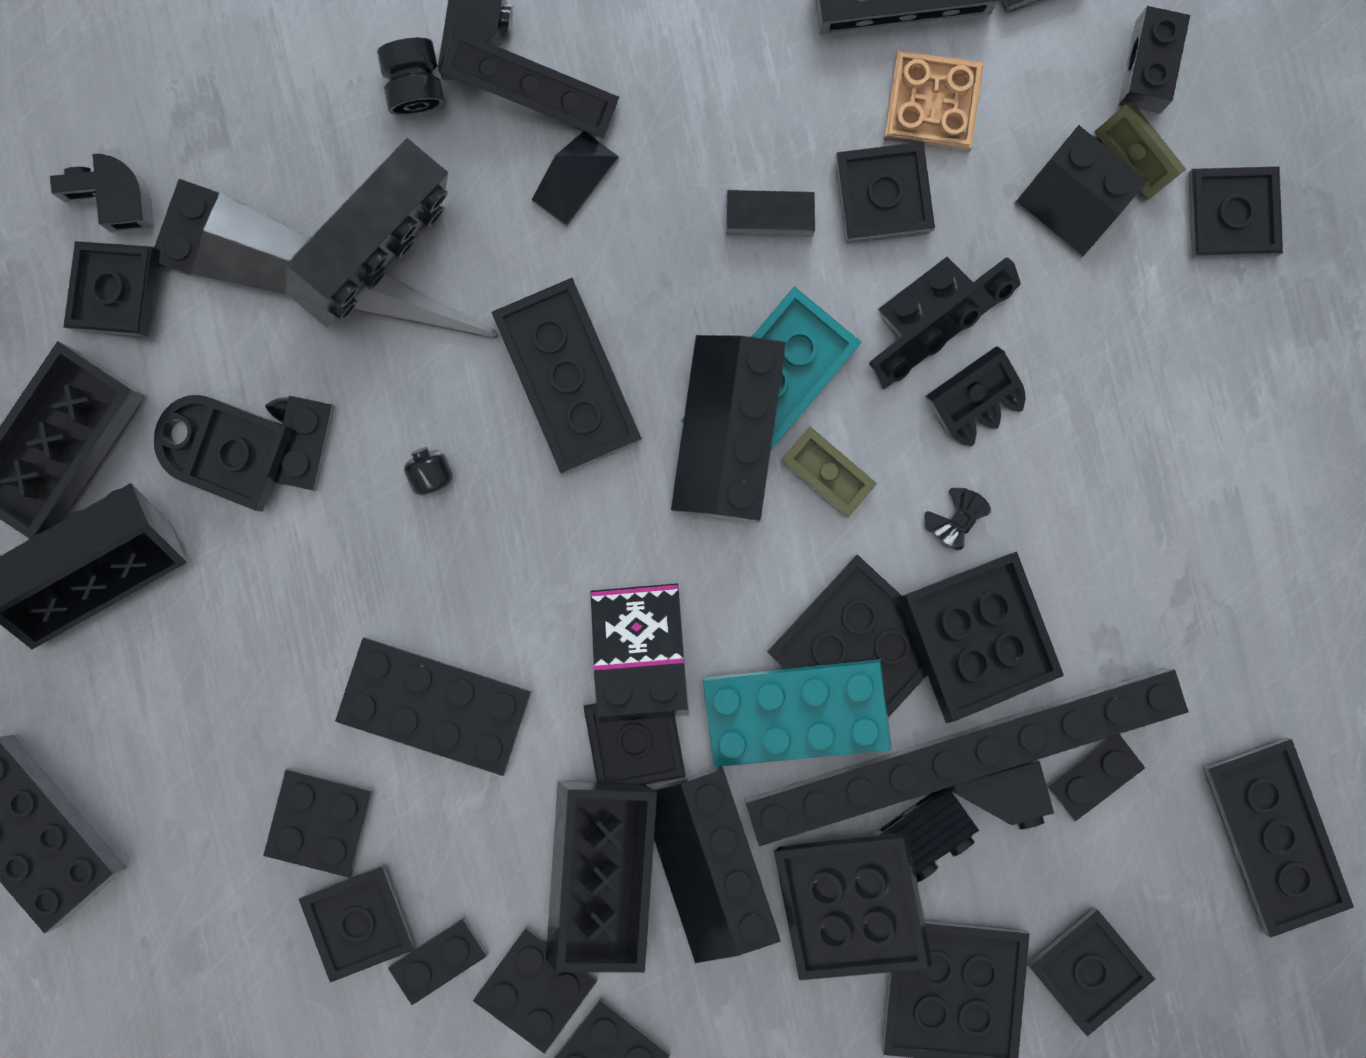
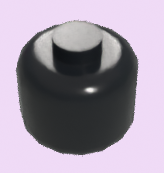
M428 447L420 448L411 453L413 458L406 462L404 466L405 475L412 491L416 495H426L438 491L449 485L453 480V473L446 456L440 450L429 451Z

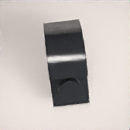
M92 154L93 172H91L89 167L78 166L65 168L63 175L50 176L51 193L63 202L96 199L98 224L108 231L117 232L154 228L151 196L145 182L119 159L105 154Z

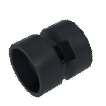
M420 37L405 38L379 47L377 54L381 74L384 78L390 80L384 86L389 113L394 115L419 114L437 109L445 103L441 81L432 74L438 65L434 44L431 39Z

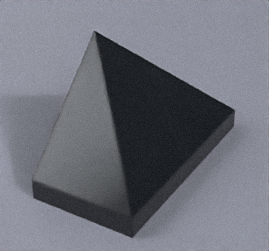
M583 131L555 155L532 198V202L567 227L617 162L619 156Z

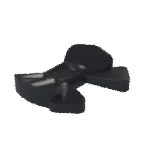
M951 488L949 493L958 509L951 519L927 511L925 512V525L927 531H934L936 537L945 546L954 550H961L964 547L965 534L970 531L977 519L991 513V507L987 500L975 491L968 490L967 488Z

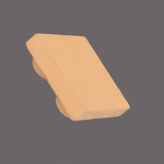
M897 50L884 139L907 143L924 142V145L970 152L973 143L984 63Z

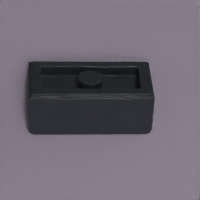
M727 190L726 234L814 235V192Z

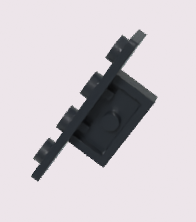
M945 257L881 306L878 311L882 319L900 339L869 362L877 383L883 389H886L892 383L902 380L913 367L929 355L939 352L945 343L960 331L973 326L980 316L994 305L1007 300L1021 284L1015 263L1009 257H1006L973 282L948 257Z

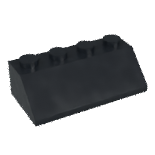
M696 335L671 511L753 523L761 521L786 342L736 335Z
M723 766L653 789L657 792L654 841L695 963L740 956L781 942Z

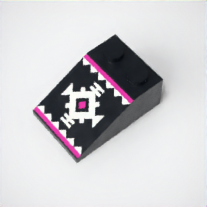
M678 583L592 590L593 661L597 718L599 721L605 723L689 715Z

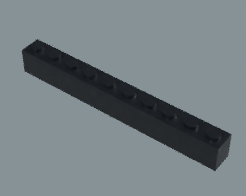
M1162 668L748 797L744 800L760 847L1176 717L1189 711L1175 669Z

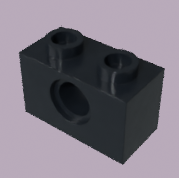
M1147 6L1135 22L1118 105L1124 106L1132 101L1138 109L1161 114L1173 101L1191 15Z

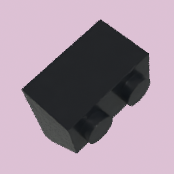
M1078 125L1015 201V204L1082 258L1123 212L1148 180Z

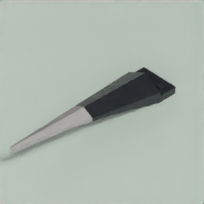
M179 178L154 248L160 250L158 265L193 278L287 295L286 263L311 237L221 192L219 193ZM386 275L373 289L369 290L365 286L355 297L358 302L354 309L490 338L498 336L495 330Z

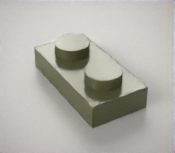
M1132 101L1124 105L1094 131L1109 150L1148 180L1141 189L1148 200L1187 170Z
M811 426L781 459V462L847 518L877 485L873 479Z

